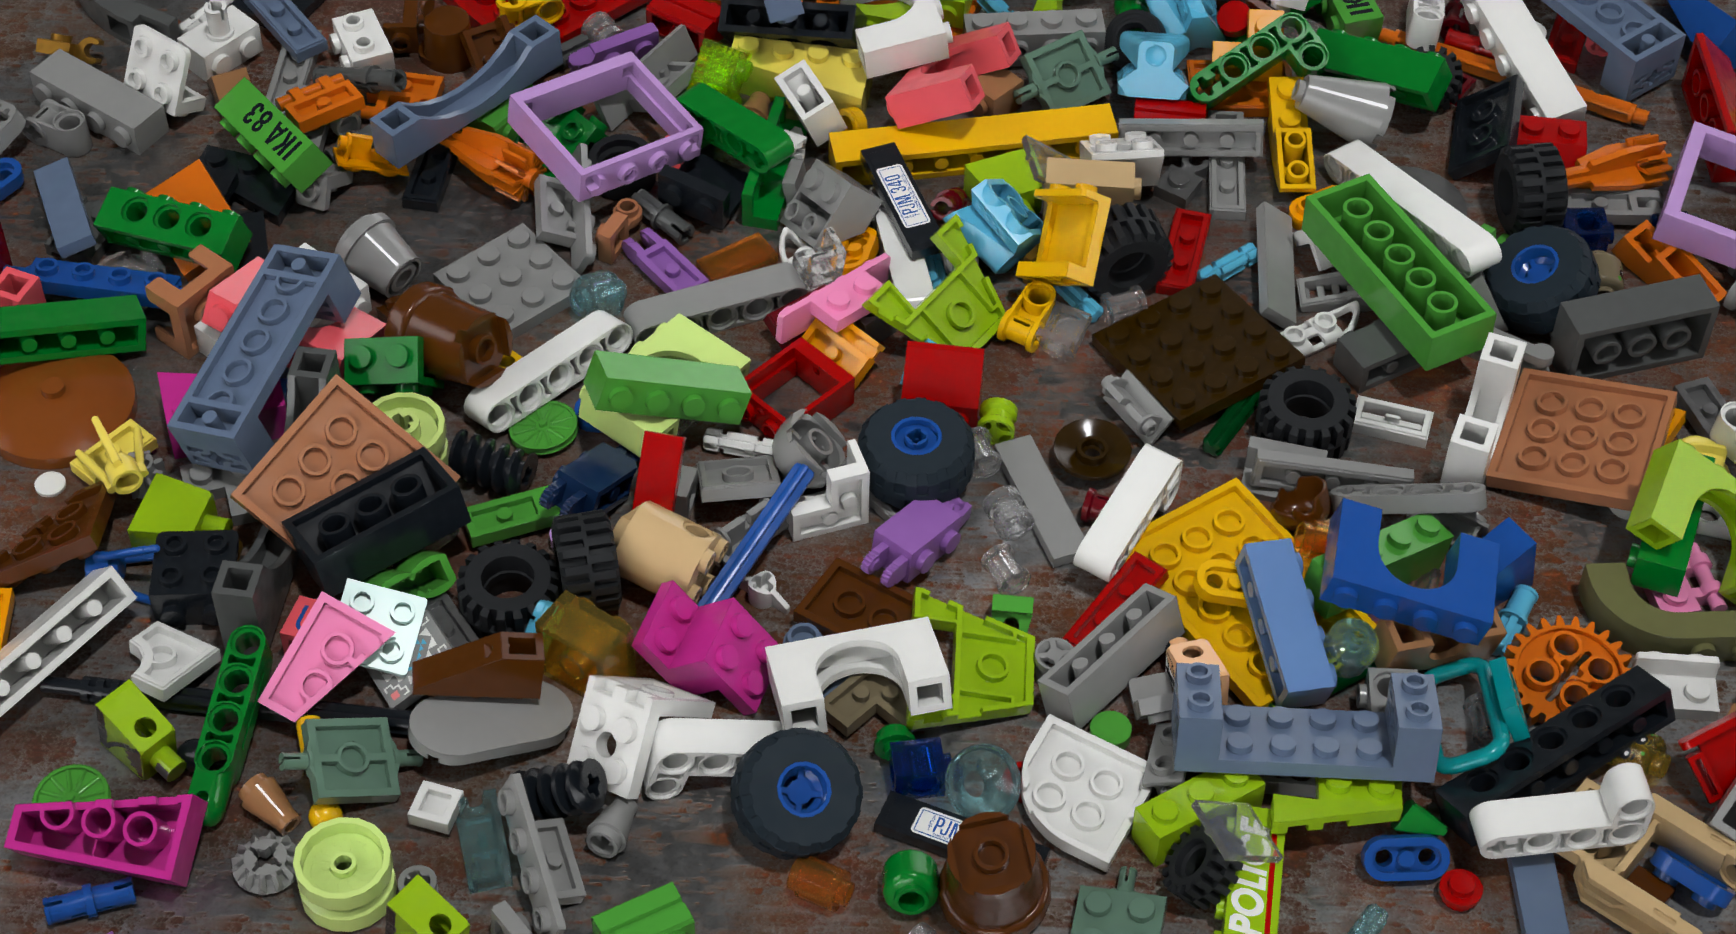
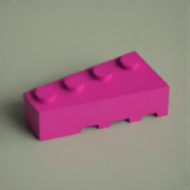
M183 794L176 797L149 796L125 800L96 799L90 802L65 801L15 804L4 848L25 856L187 887L208 802L194 794Z

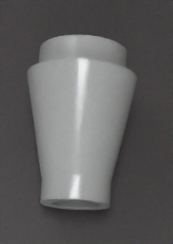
M617 795L613 802L587 827L586 843L592 852L604 858H612L617 853L624 851L634 815L638 810V805L634 799H626Z

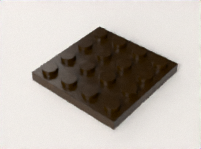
M1216 274L1092 334V345L1122 375L1128 369L1174 418L1172 424L1179 431L1262 390L1265 381L1272 379V375L1277 371L1285 373L1288 367L1294 366L1296 369H1302V365L1305 366V356Z

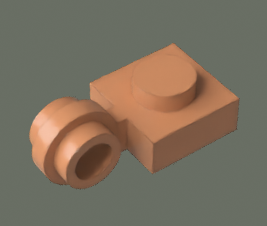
M624 198L618 201L613 209V214L607 222L601 223L598 227L595 242L598 244V258L600 261L612 265L623 251L621 242L629 238V230L635 228L642 220V207L636 200Z

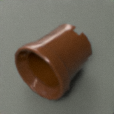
M428 281L412 285L398 297L389 312L384 337H424V377L484 388L492 385L502 376L505 368L499 367L503 355L511 357L513 349V334L509 322L505 318L460 299L451 287Z
M981 812L966 818L959 825V831L952 840L950 838L947 845V859L939 875V904L947 922L960 934H1030L1044 920L1050 905L1051 877L1041 855L1036 851V845L1029 829L1022 823L1020 826L1017 822L1009 820V815L1002 812Z

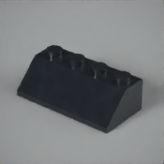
M422 447L281 523L312 579L323 592L333 597L344 591L347 578L363 581L405 557L417 553L422 548L442 537L452 534L472 521L459 485L425 447Z

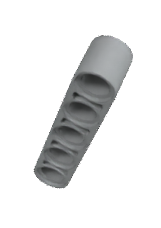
M784 262L636 301L626 308L623 318L625 323L631 326L633 330L635 344L638 341L643 342L661 323H667L679 313L712 334L763 320L767 314L807 294L808 290L796 267L792 263Z

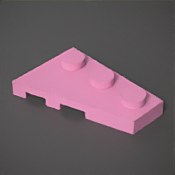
M322 591L257 702L296 722L396 632Z

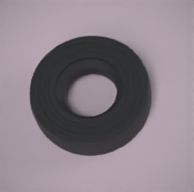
M1138 9L1128 10L1117 15L1108 25L1104 48L1106 50L1114 46L1117 49L1108 57L1119 53V59L1112 62L1119 69L1131 63L1120 49L1119 41L1122 32L1140 28L1145 32L1166 33L1161 21L1153 14Z

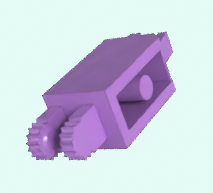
M955 497L951 501L944 503L937 499L929 501L913 500L874 531L872 549L862 561V571L871 575L881 567L885 568L880 582L888 588H891L901 580L908 583L920 573L925 574L937 559L945 553L950 554L955 550L961 539L959 529L970 518L972 505L962 501L960 497Z

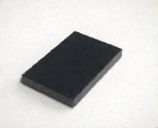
M1518 74L1457 101L1447 172L1454 181L1495 164L1502 148L1517 145L1524 81Z

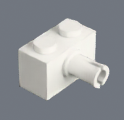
M209 0L211 9L210 4L206 2L204 4V12L206 13L207 20L177 38L178 43L187 47L191 52L189 70L205 82L211 76L233 70L263 51L259 24L235 6L230 5L227 7L224 0Z

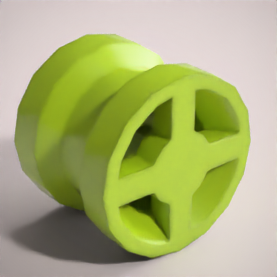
M1000 397L984 400L980 405V420L977 423L976 429L978 438L989 445L1014 439V423L1017 421L1018 414L1016 405L1010 400Z

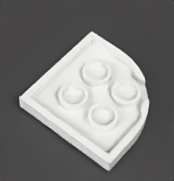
M1051 714L1046 718L1026 753L1020 778L1022 802L1028 817L1037 830L1059 849L1106 873L1132 829L1135 807L1148 801L1155 786H1142L1147 764L1146 760Z

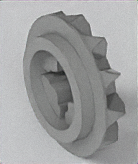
M271 830L267 836L257 837L252 834L249 842L238 844L235 857L231 858L232 873L235 881L244 890L259 895L273 894L286 889L296 880L293 860L297 845L291 841L288 834L283 837L276 836ZM272 854L275 864L266 863L260 867L258 858L267 859Z

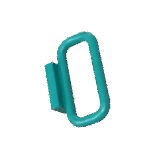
M1505 656L1490 660L1489 662L1479 657L1462 658L1437 666L1424 673L1433 674L1436 685L1462 675L1477 674L1493 740L1487 746L1451 758L1444 756L1442 745H1440L1437 772L1453 775L1496 761L1509 747V731L1514 742L1531 737L1519 690Z

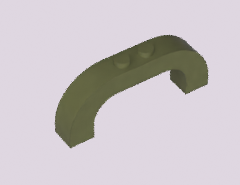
M1625 562L1585 564L1578 586L1580 600L1589 620L1595 622V628L1600 633L1607 629L1610 631L1607 640L1611 643L1621 641L1623 643L1621 649L1633 655L1640 651H1659L1671 654L1719 657L1720 662L1736 661V610L1702 612L1664 611L1648 604L1636 593L1631 584Z

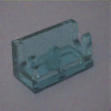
M495 788L483 790V803L480 806L470 807L466 797H462L458 802L460 817L456 819L470 894L513 886L510 858Z

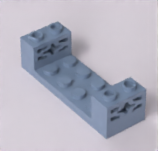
M1541 0L1608 53L1600 85L1618 99L1629 102L1674 77L1686 34L1643 1Z
M280 244L273 245L167 424L168 429L192 464L248 475L273 447L274 442L259 420L258 415L314 318L345 323L361 295L340 254Z
M1200 662L1192 664L1176 663L1171 712L1174 771L1434 783L1443 726L1433 674L1417 672L1391 673L1385 712H1372L1368 710L1345 711L1325 708L1301 709L1282 706L1222 705L1219 665Z

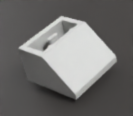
M1126 132L1125 138L1112 139L1110 134L1089 135V140L1079 141L1080 159L1135 162V178H1142V186L1158 185L1164 160V149L1151 136H1147L1146 132Z

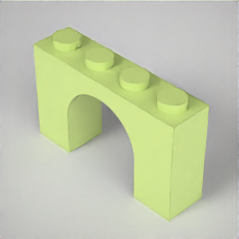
M680 313L667 323H661L651 336L643 342L638 341L628 353L738 366L744 377L748 375L751 364L750 358ZM585 385L580 391L579 398L581 402L578 417L638 457H641L645 431L677 435L680 422L678 418L595 410Z

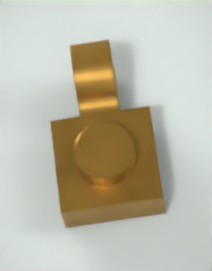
M51 33L50 39L37 38L35 52L52 55L60 48L87 64L97 65L101 64L102 59L93 58L90 55V48L92 45H104V41L100 38L87 37L79 44L72 43L73 36Z

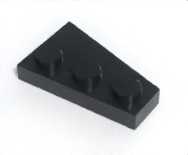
M207 145L199 157L206 169L237 172L239 184L233 197L244 202L245 208L252 212L264 211V214L269 216L270 222L280 227L295 202L296 188L292 184L285 188L270 174L275 167L273 166L268 171L253 155Z

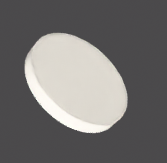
M50 471L41 474L36 479L34 487L36 492L42 497H55L65 490L66 480L61 473Z

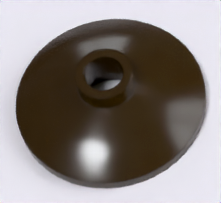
M1094 418L1076 420L1064 426L1056 435L1053 448L1055 459L1062 469L1072 476L1091 481L1105 480L1120 474L1128 466L1132 454L1131 442L1121 428L1111 422Z

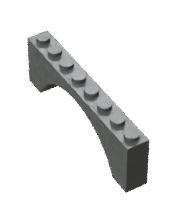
M304 346L297 347L287 375V408L284 433L335 374L341 377L336 350ZM262 525L253 546L239 562L222 560L211 592L225 649L231 633L243 625L259 627L264 632L269 646L271 645L300 557L293 548L264 525ZM250 647L243 654L250 655L257 651L259 647Z

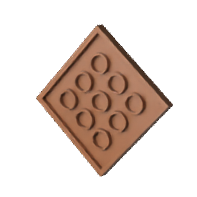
M1523 367L1486 474V486L1632 511L1653 451L1665 444L1677 404V392Z
M335 374L231 493L230 498L296 551L283 528L282 521L425 446L339 375ZM429 451L453 480L457 482L461 476Z

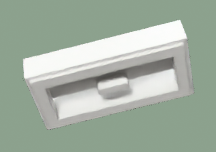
M1358 395L1352 432L1426 449L1434 412Z

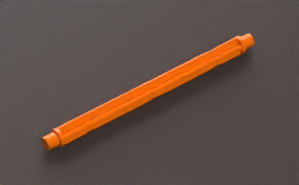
M1382 28L1378 41L1390 45L1403 44L1409 47L1405 41V31L1399 29L1393 31ZM1437 43L1435 51L1439 52L1442 46L1447 48V56L1453 52L1456 55V61L1460 60L1463 72L1497 83L1507 78L1500 75L1494 59L1444 43ZM1575 85L1587 104L1586 111H1593L1598 115L1631 125V123L1646 126L1650 111L1638 108L1637 104L1606 94L1601 95L1593 90Z

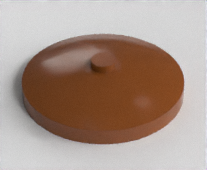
M112 354L3 365L0 368V456L13 464L31 469L54 470L69 468V462L77 457L75 455L76 450L80 449L85 452L100 441L91 421L93 416L99 417L108 434L129 419L134 421L138 400L129 370Z

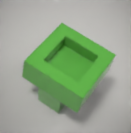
M993 594L992 618L1003 623L1008 619H1013L1018 623L1019 630L1028 633L1033 614L1034 597Z

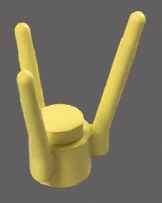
M93 416L91 421L109 456L106 461L105 472L82 450H76L75 455L104 483L109 494L116 492L125 495L135 492L142 485L143 477L149 474L144 463L141 428L137 426L133 429L134 459L126 453H117L99 417Z

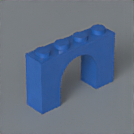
M1343 498L1329 521L1319 599L1333 603L1341 608L1354 609L1374 615L1382 620H1392L1412 626L1420 631L1436 633L1453 638L1460 643H1470L1478 646L1493 625L1500 544L1461 532L1446 554L1443 586L1434 589L1416 588L1396 578L1386 568L1381 559L1378 546L1383 509Z

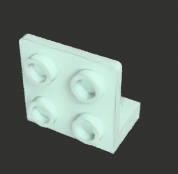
M347 578L341 602L396 632L359 666L406 677L426 611L427 599Z

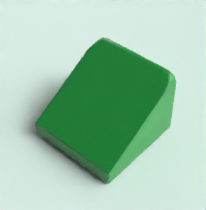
M1408 799L1403 805L1400 821L1390 822L1391 827L1396 831L1444 836L1448 831L1446 829L1447 826L1441 820L1412 799Z

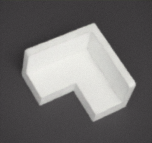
M856 439L847 440V464L826 470V490L801 496L786 517L785 521L789 524L788 530L793 542L869 523L870 471Z

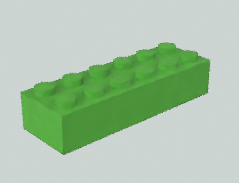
M1370 174L1306 196L1302 230L1425 371L1484 348L1489 332L1493 333L1497 313Z

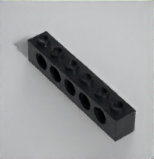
M1636 665L1531 730L1530 738L1510 743L1506 752L1496 761L1466 771L1434 790L1441 821L1470 846H1476L1477 841L1469 819L1471 809L1478 804L1492 800L1559 794L1624 753L1628 747L1632 748L1638 743L1635 741L1640 737L1646 736L1648 738L1651 736L1650 734L1656 733L1675 721L1671 689Z

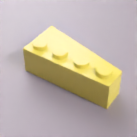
M734 36L728 57L729 90L748 96L753 92L761 91L769 96L770 102L775 99V96L785 97L774 78L804 59L835 103L838 111L842 108L855 106L865 114L873 78L867 79L858 55V49L752 36ZM786 99V104H788V108L792 109L791 105Z

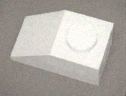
M804 59L774 78L817 147L829 140V132L844 131L848 128L835 103Z

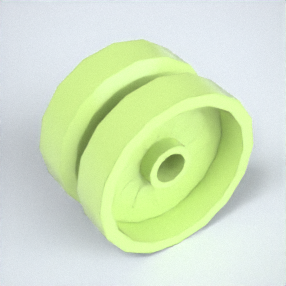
M397 392L380 397L372 403L448 465L449 445L446 438L445 417L440 406L433 400L413 392Z
M338 817L321 822L305 833L295 848L293 868L305 913L316 925L336 932H354L372 926L386 915L387 903L396 896L397 881L387 838L374 824L360 818Z

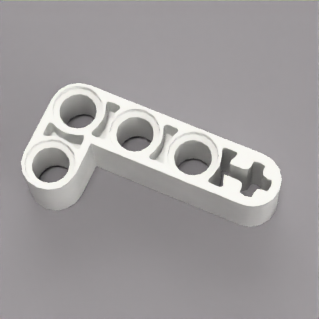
M1146 443L1079 545L1073 565L1109 583L1127 560L1158 510L1166 512L1172 504L1179 489L1183 461Z
M666 718L658 721L643 779L645 794L652 800H666L674 798L683 790L689 776L733 777L737 764L755 743L767 735L783 730L781 721Z
M1627 762L1609 769L1604 775L1598 790L1487 801L1471 809L1469 819L1480 854L1488 859H1500L1632 844L1645 835L1655 810V802L1641 765Z

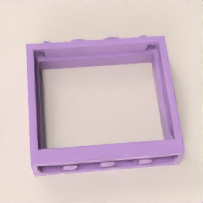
M632 51L509 95L507 122L578 202L599 196L648 175L658 173L665 164L672 167L700 156L704 128ZM628 90L669 136L583 168L542 121Z
M1694 121L1683 145L1652 239L1736 269V231L1681 212L1698 157L1736 171V136Z

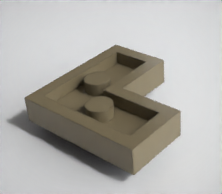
M877 674L851 675L824 697L826 720L846 737L875 713L889 724H902L906 726L907 702L903 691L895 681L888 677Z

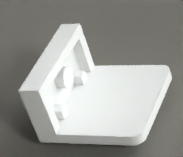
M145 24L136 25L133 30L124 84L163 104L165 112L174 117H185L189 113L203 111L205 107L206 97L185 86L191 59L190 50Z

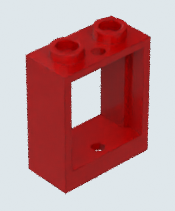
M800 337L744 377L752 395L742 419L750 421L759 428L766 438L774 439L777 429L786 418L764 402L763 399L797 375L822 394V396L804 408L807 409L804 414L813 416L818 412L831 421L854 404L855 377Z

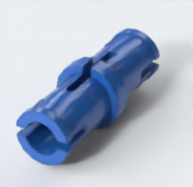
M131 876L96 886L87 883L81 885L82 889L42 898L48 926L87 915L89 919L98 917L99 912L137 904Z

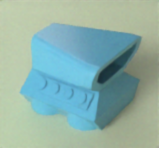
M1145 0L1150 13L1161 21L1166 33L1182 34L1189 38V52L1197 48L1212 49L1213 41L1226 40V35L1222 33L1217 23L1218 12L1215 0Z
M1140 31L1122 32L1119 41L1120 49L1131 63L1117 71V94L1139 98L1186 99L1187 89L1189 88L1187 77L1177 66L1189 52V38L1182 34Z
M985 179L971 189L972 205L956 210L945 216L942 220L946 223L957 214L964 225L960 229L967 243L973 244L978 257L995 274H1003L1009 271L1040 242L1044 222L1024 204L1021 195L1004 179Z

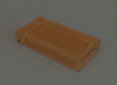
M757 232L697 259L696 268L711 282L777 264L778 253Z

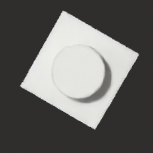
M423 780L407 813L409 824L449 835L464 804V791Z

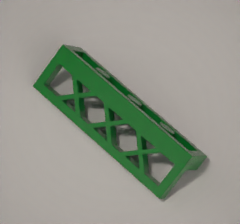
M775 96L767 120L783 130L791 131L795 126L801 128L803 136H806L808 141L809 134L799 120L786 118V97ZM788 157L764 174L750 168L741 194L742 225L778 231L780 220L786 207L782 181L789 162L794 158Z

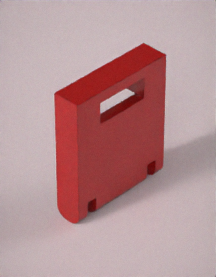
M1736 711L1678 740L1682 751L1698 747L1697 750L1687 754L1685 758L1709 804L1720 800L1736 777Z

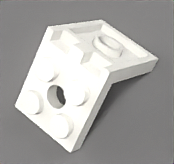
M589 675L567 764L569 765L575 760L583 762L587 758L595 759L605 771L607 791L626 799H638L659 717L712 719L716 702L653 678ZM611 735L616 740V749L612 756L607 749V742Z

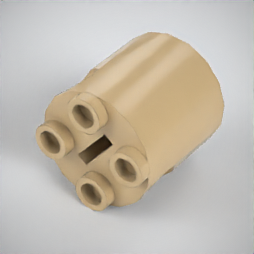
M650 500L645 501L623 515L613 529L620 577L657 594L661 583L673 580L696 604L700 596H704L715 580L716 576L711 574L716 562L720 563L723 560L730 544L720 534Z

